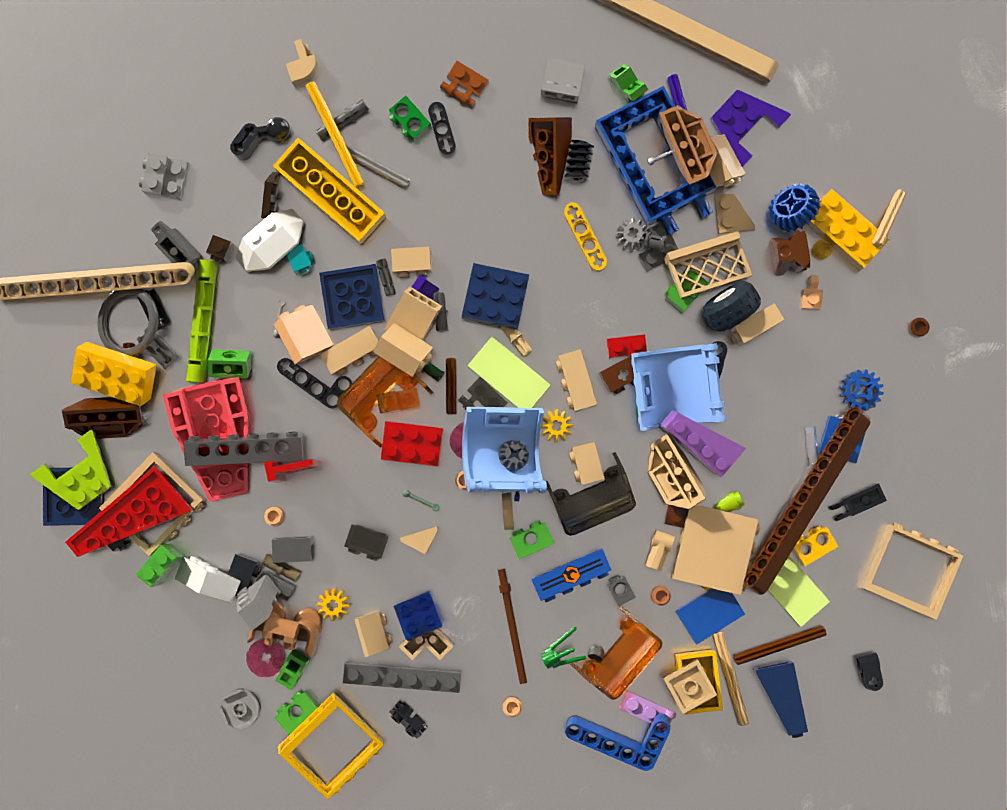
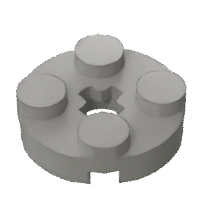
M238 689L225 696L220 707V715L228 726L235 729H244L252 725L258 718L260 705L256 696L249 690ZM237 704L245 707L243 710L244 714L235 712Z

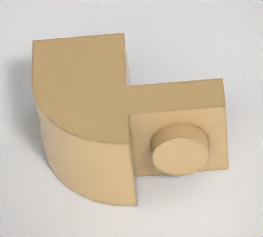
M301 39L294 41L300 59L286 64L294 86L311 80L317 71L315 54H310L308 45L303 44Z

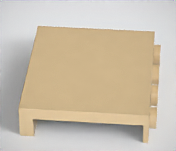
M700 505L687 509L671 578L741 595L742 591L745 592L746 590L744 585L746 572L748 573L751 568L750 554H754L756 543L753 542L754 537L758 535L760 530L758 519Z

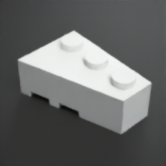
M191 556L190 559L182 557L175 576L176 580L199 594L231 603L240 584V580L218 571L217 568L194 556Z

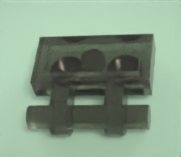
M481 377L467 390L472 395L469 400L464 395L458 399L465 410L467 407H475L473 404L476 400L484 407L504 408L508 403Z

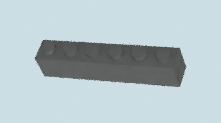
M346 662L344 664L343 683L459 693L462 671Z

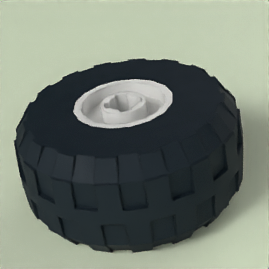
M747 281L737 282L711 298L703 307V316L713 330L718 332L726 331L754 314L761 305V297L751 283Z

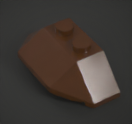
M114 397L85 398L62 409L65 428L73 430L82 436L88 431L93 430L96 439L128 437L143 422L140 406Z

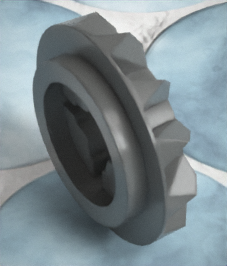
M510 440L500 447L498 456L505 468L519 470L527 464L529 452L526 449V445H523L520 441ZM510 450L513 452L519 451L517 458L508 459L511 455Z

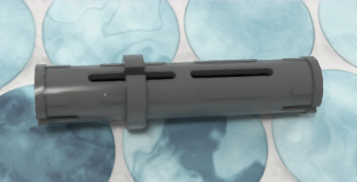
M361 99V101L349 109L345 108V111L333 120L337 128L340 129L348 122L355 121L357 116L369 110V108ZM325 125L315 130L321 141L329 136Z

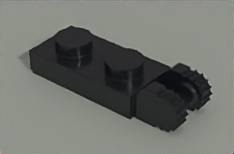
M877 483L843 498L842 501L831 505L830 508L831 510H836L846 505L848 511L840 513L835 517L836 521H839L848 516L859 514L887 500L880 484Z

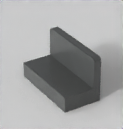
M313 537L273 538V563L311 561Z

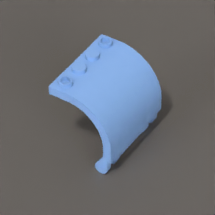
M717 343L631 354L640 431L660 428V424L671 411L680 413L697 423L726 421V415L723 414V407L725 405L724 401H721L717 363H720L716 353V349H718Z
M466 408L462 438V462L468 492L525 491L526 493H533V491H539V493H546L547 484L542 478L539 462V437L544 415L543 408ZM513 440L520 441V443L526 445L529 458L527 464L522 469L510 470L501 464L498 453L500 447L505 442ZM510 450L511 455L508 459L517 458L519 451L513 452Z

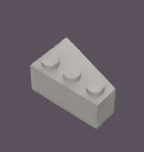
M266 574L248 589L244 587L237 593V612L251 630H254L269 618L274 608L271 604L272 602L276 603V596L281 591Z

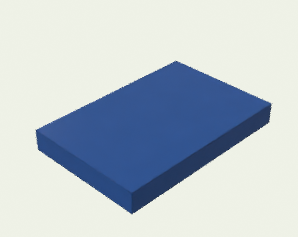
M713 588L675 611L696 645L745 615L733 593Z

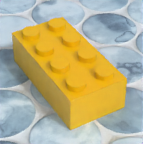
M833 189L821 199V208L818 209L819 214L814 215L815 220H811L808 225L859 271L864 269L890 240L887 237L881 248L874 246L872 241L878 229Z
M86 342L76 347L71 384L142 406L151 400L157 364Z

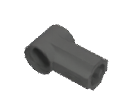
M263 571L257 576L256 582L261 579V576L267 574L281 591L278 597L288 601L295 588L294 585L273 575L269 571Z

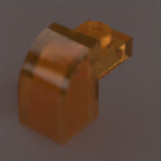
M417 388L376 395L380 414L395 413L420 407Z

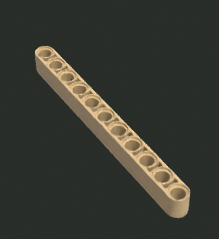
M600 0L764 82L771 81L779 65L775 60L653 0Z
M181 262L0 278V300L184 285L194 276L195 269L192 264ZM180 271H185L188 276H183ZM162 272L167 273L169 278L164 277ZM143 274H147L150 280L146 279ZM124 275L129 276L131 281L126 280ZM106 277L111 278L113 283L108 282ZM87 278L91 279L94 282V284H90ZM69 280L73 281L75 286L71 285ZM50 282L55 283L57 287H53ZM32 283L36 284L38 289L34 288Z

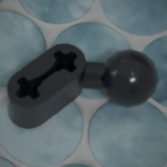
M274 117L269 120L266 126L257 127L252 123L245 124L232 141L230 150L238 159L246 160L256 149L262 138L270 137L275 141L286 139L290 132L289 123L284 118Z

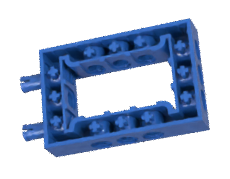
M662 86L596 120L595 127L647 225L662 220L668 234L671 235L673 232L675 233L680 230L672 217L673 212L692 202L696 203L702 217L713 213L705 197L714 192L717 187L709 174L707 178L690 185L688 182H684L677 189L671 192L667 191L663 196L654 197L653 186L650 187L644 175L645 171L644 169L641 170L635 158L636 154L635 152L632 153L627 143V137L623 132L654 117L665 136L659 113L675 106L665 87Z

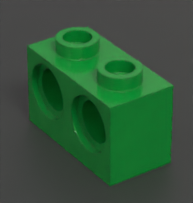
M406 95L389 109L391 115L389 119L395 126L399 124L403 130L401 132L408 140L412 139L416 142L432 128L431 123ZM405 109L408 113L406 116L400 117L397 115L398 111ZM417 123L420 125V128L417 131H412L410 126Z

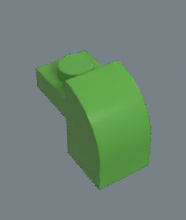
M622 64L609 74L617 89L629 103L643 97L644 93L649 90L645 83L637 79L631 67L626 64Z
M292 650L275 681L292 691L310 659L296 650Z

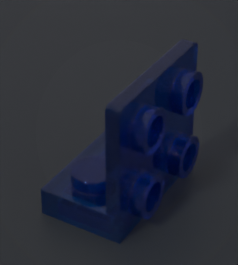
M430 591L393 606L407 641L443 626L435 607V600Z

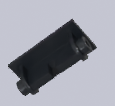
M155 288L149 291L145 290L156 304L158 328L171 323ZM137 297L149 321L147 306Z
M399 701L389 711L391 718L396 723H401L406 728V733L411 737L417 739L428 728L425 725L426 722L417 714L412 719L409 717L413 710L405 702Z

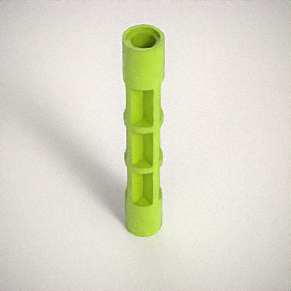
M198 260L186 382L205 383L218 264V262L212 260Z

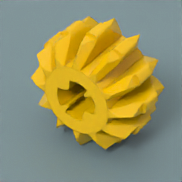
M556 409L555 416L549 411L547 414L550 419L543 417V421L547 422V424H541V428H547V430L543 431L542 434L546 435L549 432V441L553 435L555 436V442L559 441V435L563 441L566 440L564 432L567 435H571V432L566 428H572L573 424H566V422L571 420V417L564 419L565 411L562 412L561 416H558L559 411ZM553 421H557V423L560 422L562 424L560 426V431H556V429L554 431L552 429V426L554 425Z
M336 588L332 589V595L329 590H325L326 597L324 595L319 596L324 602L317 603V606H323L318 613L320 614L325 611L323 619H327L330 615L331 622L335 620V615L338 620H341L340 612L344 615L348 613L343 607H350V604H344V601L349 599L348 596L341 598L344 593L342 590L336 595ZM333 600L336 601L335 603H338V607L334 608V610L331 609L332 606L329 607V603Z

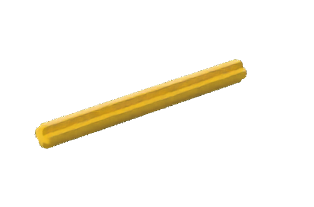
M314 81L308 83L306 88L354 186H361L364 184V181Z

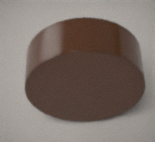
M916 318L909 324V331L915 337H922L929 332V323L924 318Z

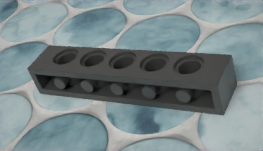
M296 431L286 432V435H278L277 432L267 433V436L251 433L247 434V437L231 434L227 435L228 438L211 435L208 436V439H200V436H191L183 443L185 466L301 461L304 457L303 436ZM285 442L288 445V449L280 450L278 443ZM265 443L268 445L269 450L261 451L258 445ZM246 444L249 447V451H240L239 445ZM207 446L210 453L203 454L200 451V447ZM219 446H228L229 452L222 453L219 449Z

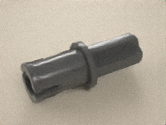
M436 292L433 294L434 301L442 306L435 319L436 331L448 330L446 314L448 310L445 307V296L443 292Z

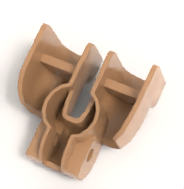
M277 600L276 603L272 602L271 604L274 608L269 618L254 630H251V628L249 630L247 643L254 640L255 632L258 630L263 632L262 637H265L264 644L272 646V643L276 644L283 640L282 649L295 650L297 640L307 642L305 652L308 657L313 658L317 653L324 619L317 609L307 607L296 614L294 621L285 619L286 608L281 601Z

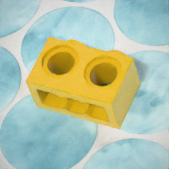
M818 525L810 530L811 534L806 537L802 535L795 545L793 552L802 566H807L838 547L826 526L820 527ZM820 534H823L826 538L823 545H819L817 542ZM803 544L809 546V552L806 555H803L800 550Z

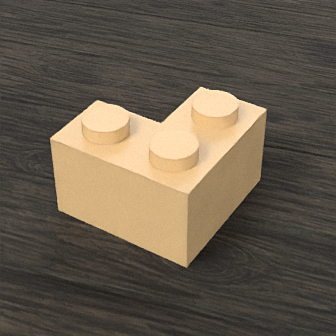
M426 618L399 645V648L413 660L427 647L441 660L454 647V644Z

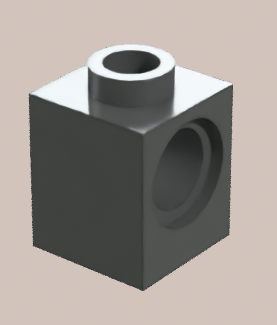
M617 575L609 580L610 584L607 586L618 606L636 598L625 576L620 577V575ZM619 584H623L626 587V591L622 595H618L615 592V588Z

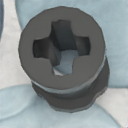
M648 232L645 237L644 248L658 249L663 253L667 244V236L663 235L661 237Z

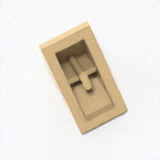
M437 526L401 537L400 540L402 543L426 554L439 529Z

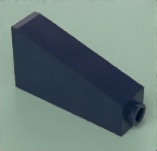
M787 661L753 668L754 674L785 733L789 736L792 735V738L804 736L803 733L808 732L794 662Z

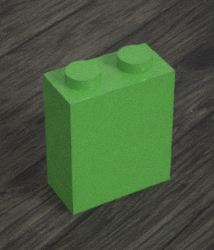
M162 544L136 573V576L149 587L159 586L185 555L172 544Z

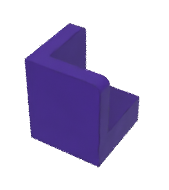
M421 274L412 285L413 289L431 300L434 299L433 294L439 291L437 286L429 282Z

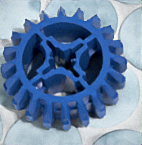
M794 183L792 187L787 186L785 190H780V194L775 195V199L771 200V206L769 207L770 218L774 225L781 230H786L787 232L791 229L796 232L797 228L803 230V226L809 225L811 220H815L814 215L819 214L818 209L821 208L820 198L815 189L811 188L808 184L803 185L800 183L796 185Z

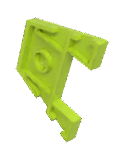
M93 430L88 431L77 439L88 457L61 477L56 479L46 464H43L30 474L31 477L78 510H81L111 488Z

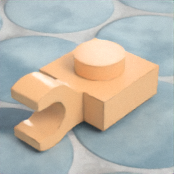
M809 276L808 289H803L802 308L822 309L823 290H817L819 276Z

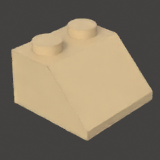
M379 610L354 619L365 657L390 649L392 638L390 632L386 633L385 625H387L385 614H381Z

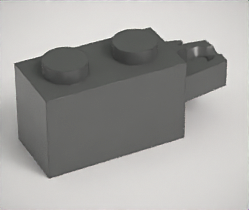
M162 221L157 222L152 227L151 231L158 239L155 245L172 263L188 262L194 265L201 257L200 253L176 228L171 229Z

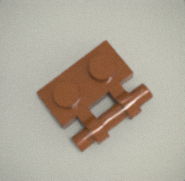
M456 61L447 75V78L452 83L449 85L443 81L440 88L446 91L447 95H453L459 99L460 103L473 107L476 101L470 98L471 95L474 94L480 97L489 80ZM459 85L467 91L462 93L456 87Z

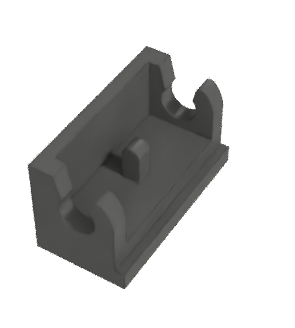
M157 333L149 347L145 349L164 369L179 356ZM145 334L137 338V340L139 341L138 343L142 341Z

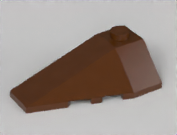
M572 117L529 118V140L534 146L535 153L533 157L538 162L539 170L537 173L543 195H559L572 138Z

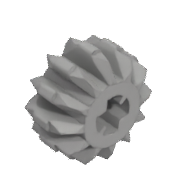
M631 218L630 224L627 220H624V226H618V229L622 232L616 233V236L622 237L618 240V243L625 242L624 249L630 245L631 251H634L635 245L638 249H641V243L644 244L645 241L643 237H646L648 233L643 232L647 229V226L640 227L642 220H639L637 224H635L634 218ZM631 230L632 233L634 231L637 233L634 239L633 236L631 238L628 236Z

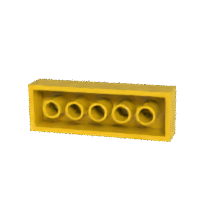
M299 138L273 165L274 169L359 244H362L386 217L379 207Z

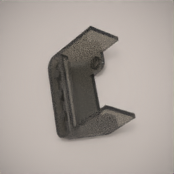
M616 452L612 453L616 465L609 467L604 472L605 481L572 495L566 489H557L552 492L548 481H546L548 494L567 535H576L628 513L635 508L636 501L627 474Z

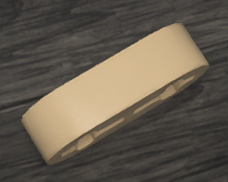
M503 493L504 530H513L511 493Z

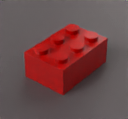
M385 421L381 460L439 467L444 429Z

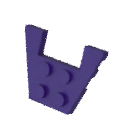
M737 89L715 112L711 120L719 134L726 136L743 167L753 155L739 141L763 116L780 128L791 114Z

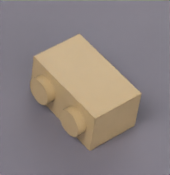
M430 247L391 249L392 272L397 274V277L409 276L408 273H416V276L420 274L425 276L428 275V272H432Z
M595 442L573 447L569 455L572 464L575 463L577 471H574L576 481L584 485L603 480L604 476Z

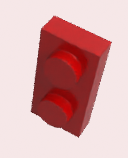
M645 334L607 339L609 358L631 356L633 353L647 351Z

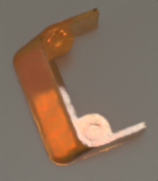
M378 356L340 395L337 400V406L371 441L381 448L382 443L370 433L377 424V419L371 410L396 384L404 390H410L419 383L430 395L434 392L416 374L412 377Z
M622 605L619 609L627 615L620 623V630L623 634L604 655L603 660L600 662L595 659L588 660L582 668L574 662L570 664L590 684L612 700L619 698L663 645L659 637Z

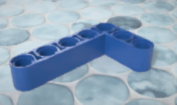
M666 714L656 715L642 744L577 716L568 719L565 733L569 739L638 769L649 771L654 767L667 740L671 721ZM663 723L666 727L659 728L657 724ZM577 726L579 730L575 731L572 730L570 727ZM592 733L595 734L597 737L590 738L588 735ZM656 740L659 743L654 745L651 744L649 741ZM612 741L615 745L609 746L606 742ZM631 749L633 752L626 753L624 752V750ZM649 757L651 760L644 761L642 758Z

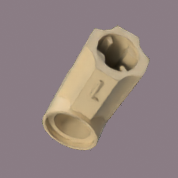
M656 530L645 566L662 571L675 536Z

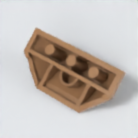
M679 106L660 112L659 116L665 137L679 170L689 185L707 178L717 151L702 117Z

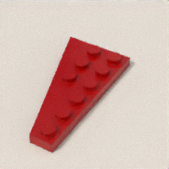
M154 466L65 543L77 557H80L193 511V509L162 472Z

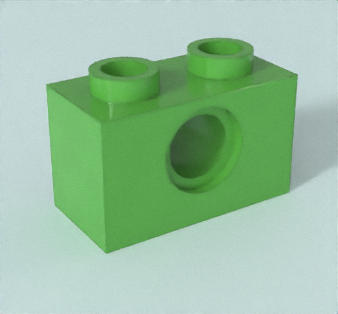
M212 349L208 358L209 377H239L247 379L252 368L251 351Z
M539 520L530 524V529L526 531L519 529L512 533L513 537L510 540L519 560L555 544L545 522L541 523ZM530 533L535 534L537 537L536 543L532 545L528 544L525 540L526 536Z
M307 690L303 693L301 691L297 692L291 698L293 700L288 706L284 704L277 710L278 715L275 719L289 735L320 706ZM294 706H298L301 709L302 713L300 716H295L292 713Z

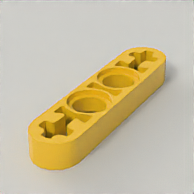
M573 202L567 204L564 209L565 218L590 267L594 271H602L607 265V259L581 207ZM570 207L578 210L576 211L577 218L582 217V219L577 220L574 224L571 222L575 220L573 215H568ZM580 223L584 224L587 228L583 234L576 231V226ZM588 240L595 243V248L591 251L586 250L584 247V243ZM597 250L599 251L596 254L597 258L603 260L601 267L598 265L594 266V256L589 257V255L594 254Z

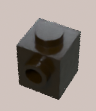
M213 235L206 253L210 255V259L219 263H221V260L228 262L234 244L229 240Z

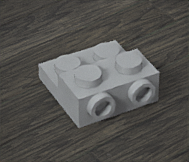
M148 153V158H144L142 164L145 173L139 180V187L142 188L141 191L145 194L182 200L189 163L187 161L171 159L167 156Z

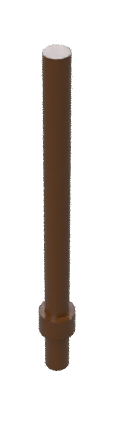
M499 569V590L503 595L519 683L525 684L527 683L510 596L511 586L507 581L505 569Z

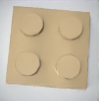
M698 660L663 678L682 714L717 696Z

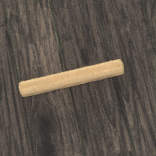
M900 189L895 192L872 241V244L877 248H881L884 245L906 197V193Z

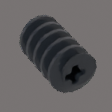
M571 140L574 144L570 145L572 151L568 153V156L571 159L567 160V164L570 166L566 167L568 174H565L564 178L575 182H583V178H589V175L585 174L584 171H589L590 168L585 166V164L591 163L587 156H592L593 153L589 152L588 149L594 148V145L582 140Z

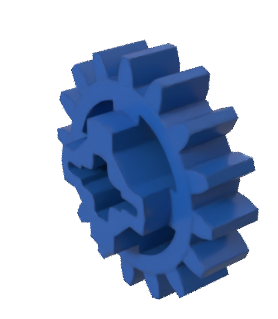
M866 369L863 370L862 374L860 370L855 371L856 375L849 373L850 379L845 378L843 381L846 385L841 386L845 390L841 396L847 397L844 403L850 402V408L857 406L861 410L863 407L865 411L869 410V405L875 408L876 404L874 402H881L878 396L884 394L879 389L883 387V384H878L880 377L874 378V372L868 375V370ZM859 378H866V379H868L869 381H868V382H863V381H862L861 379H859ZM851 384H852V386H853V391H852V393H850V386H851ZM868 386L865 388L864 393L857 394L861 390L860 387ZM856 399H862L866 403L857 402Z

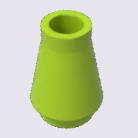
M739 491L730 493L719 503L715 504L717 510L725 512L742 509L741 507L745 505Z

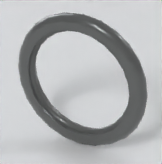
M144 289L116 290L106 297L100 308L97 321L102 343L108 349L132 357L142 353L149 347L157 332L158 311L154 300ZM125 295L139 297L147 306L149 313V324L144 338L139 344L131 348L117 346L110 339L107 330V318L110 308L118 298Z

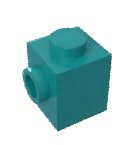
M303 244L296 246L286 254L296 275H305L313 268L312 262L315 261L311 251H306Z

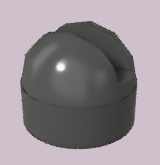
M597 645L592 646L589 650L588 658L597 662L602 661L604 657L603 648L601 646L597 648Z

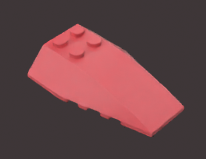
M239 377L201 383L163 394L172 433L178 440L183 453V443L191 436H200V439H208V436L211 435L228 438L227 435L239 434V437H247L248 411ZM246 444L239 445L240 451L248 452ZM207 446L200 447V451L203 454L210 453ZM219 446V449L222 453L229 452L228 446ZM248 463L191 466L210 502L248 493Z

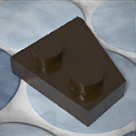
M272 172L264 183L261 218L264 219L276 211L277 204L275 198L278 193L280 176L277 172Z

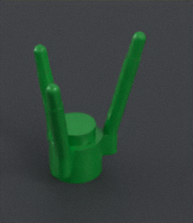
M573 627L553 645L544 649L545 653L541 657L547 669L551 667L555 669L562 665L586 659V656L561 661L560 658L574 652V648L560 654L556 650L552 651L576 631L577 627Z

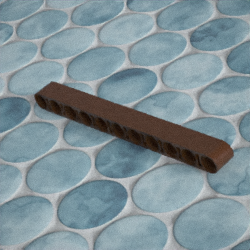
M852 407L847 411L746 574L744 585L756 594L763 595L768 591L870 426V417L858 407Z

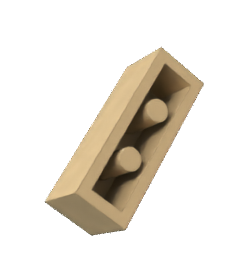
M368 326L321 353L320 356L331 375H337L338 377L347 372L346 368L353 365L356 367L363 363V358L368 355L370 357L377 355L373 350L379 340L372 328Z
M581 349L559 355L556 365L558 371L563 372L564 379L561 381L564 391L568 390L570 396L567 398L569 408H573L574 412L596 406L597 402Z

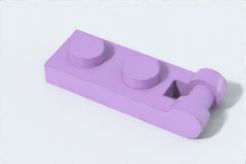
M629 691L626 692L619 708L649 723H652L654 717L660 713L666 714L670 721L675 719L677 713ZM663 723L657 724L660 728L666 727Z

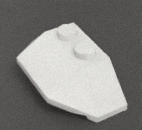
M293 209L271 213L242 238L235 259L246 272L272 268L299 244L302 227H304L305 222Z

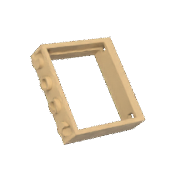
M152 452L99 508L101 511L156 464L194 499L189 505L193 511L179 516L151 546L144 542L137 534L129 536L148 556H152L160 545L165 544L167 540L172 541L178 534L176 531L181 526L185 527L191 521L190 516L194 512L198 513L204 506L203 502L206 500L157 452Z
M894 523V525L888 524L861 588L926 617L937 620L963 555L958 554L959 550L951 546L947 548L940 546V541L932 538L928 541L922 538L923 534L914 530H912V533L905 531V526L897 523ZM892 533L951 558L930 609L872 584Z

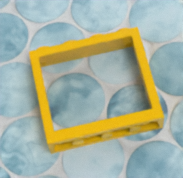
M333 692L277 749L278 754L326 799H329L340 791L341 786L345 782H350L359 769H363L373 755L379 753L384 743L382 738ZM339 707L372 740L325 784L292 751Z

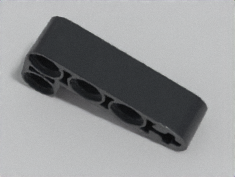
M283 358L277 363V370L280 374L330 409L336 410L340 408L354 388L353 381L347 376L338 377L330 388L298 364L295 365L291 359ZM289 364V367L295 370L294 374L288 370L284 371L283 365ZM305 373L307 380L304 383H299L298 376ZM343 380L349 381V387L346 390L340 389V382ZM320 384L323 388L322 392L315 395L313 388L315 385ZM336 395L338 403L331 406L328 400L331 396Z

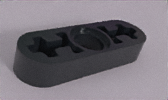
M433 102L429 106L428 112L438 148L443 156L449 157L455 153L456 144L448 116L442 103ZM435 107H438L439 110L442 109L440 117L446 120H437L436 114L432 113ZM444 124L447 126L448 130L445 134L437 132L439 125ZM444 138H447L448 144L453 146L449 152L446 149H442L445 147Z

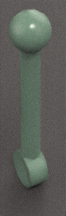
M409 490L403 491L404 497H410L431 507L433 511L439 510L438 504L427 502L411 494Z

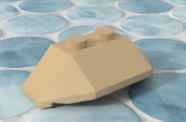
M666 434L651 445L652 451L648 473L666 504L692 509L704 501L706 495L702 482L685 453L670 435Z

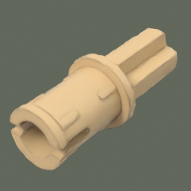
M501 327L510 338V343H513L523 356L528 355L532 351V348L522 337V333H519L516 329Z

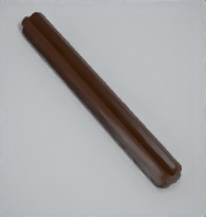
M819 626L734 655L735 663L741 665L827 635L824 626Z

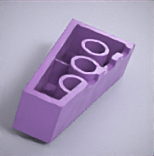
M671 411L660 424L666 432L713 474L722 477L746 449L675 411Z

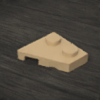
M734 193L714 196L718 234L753 231L756 229Z

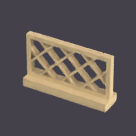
M738 231L666 254L664 261L669 266L681 299L752 276L739 241L741 237ZM736 246L738 251L736 258L726 254L729 248ZM712 253L722 256L719 264L709 260ZM699 258L705 261L701 269L691 265L694 259ZM724 258L734 262L731 270L721 266ZM707 263L716 267L714 275L703 271ZM682 264L686 266L684 275L676 272L674 265ZM736 264L743 266L746 273L739 275L733 272ZM689 268L699 273L696 281L686 277ZM719 269L729 274L726 280L716 277ZM701 274L711 279L709 285L704 286L698 283ZM684 280L693 284L691 291L684 293L682 288Z

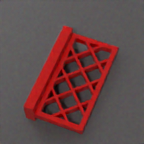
M309 459L283 465L282 462L268 461L264 462L268 482L281 483L286 481V474L322 467V462Z

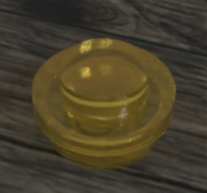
M825 239L818 240L813 246L814 254L821 259L829 257L833 250L832 244Z

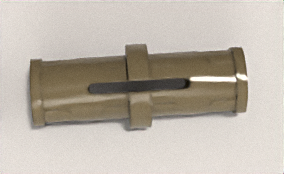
M268 554L265 555L261 563L262 566L264 565L275 571L278 576L281 574L293 582H296L301 572L287 565L286 562L273 563L272 557Z

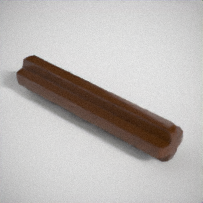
M446 358L447 414L457 413L455 358Z

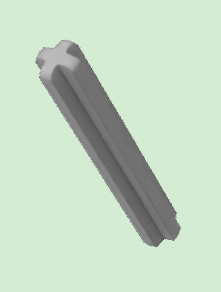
M346 145L355 162L403 188L408 186L409 178Z

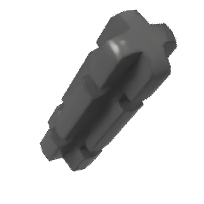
M379 259L376 261L378 269H380L379 274L382 284L385 286L386 296L394 295L395 288L392 286L393 282L389 268H387L386 259Z

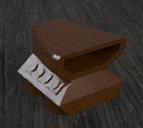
M797 230L789 239L777 237L770 240L772 263L776 276L784 275L790 266L796 273L810 268L811 260L805 231Z

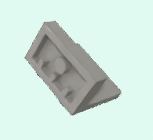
M548 58L541 95L578 102L585 65Z

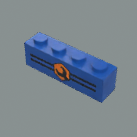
M601 548L536 576L531 580L540 601L545 600L546 603L555 599V595L562 592L565 595L574 591V586L580 584L583 587L592 583L590 579L595 577L602 579L608 576V572L612 569Z

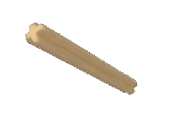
M719 631L713 634L738 724L744 726L749 724V719L724 633Z

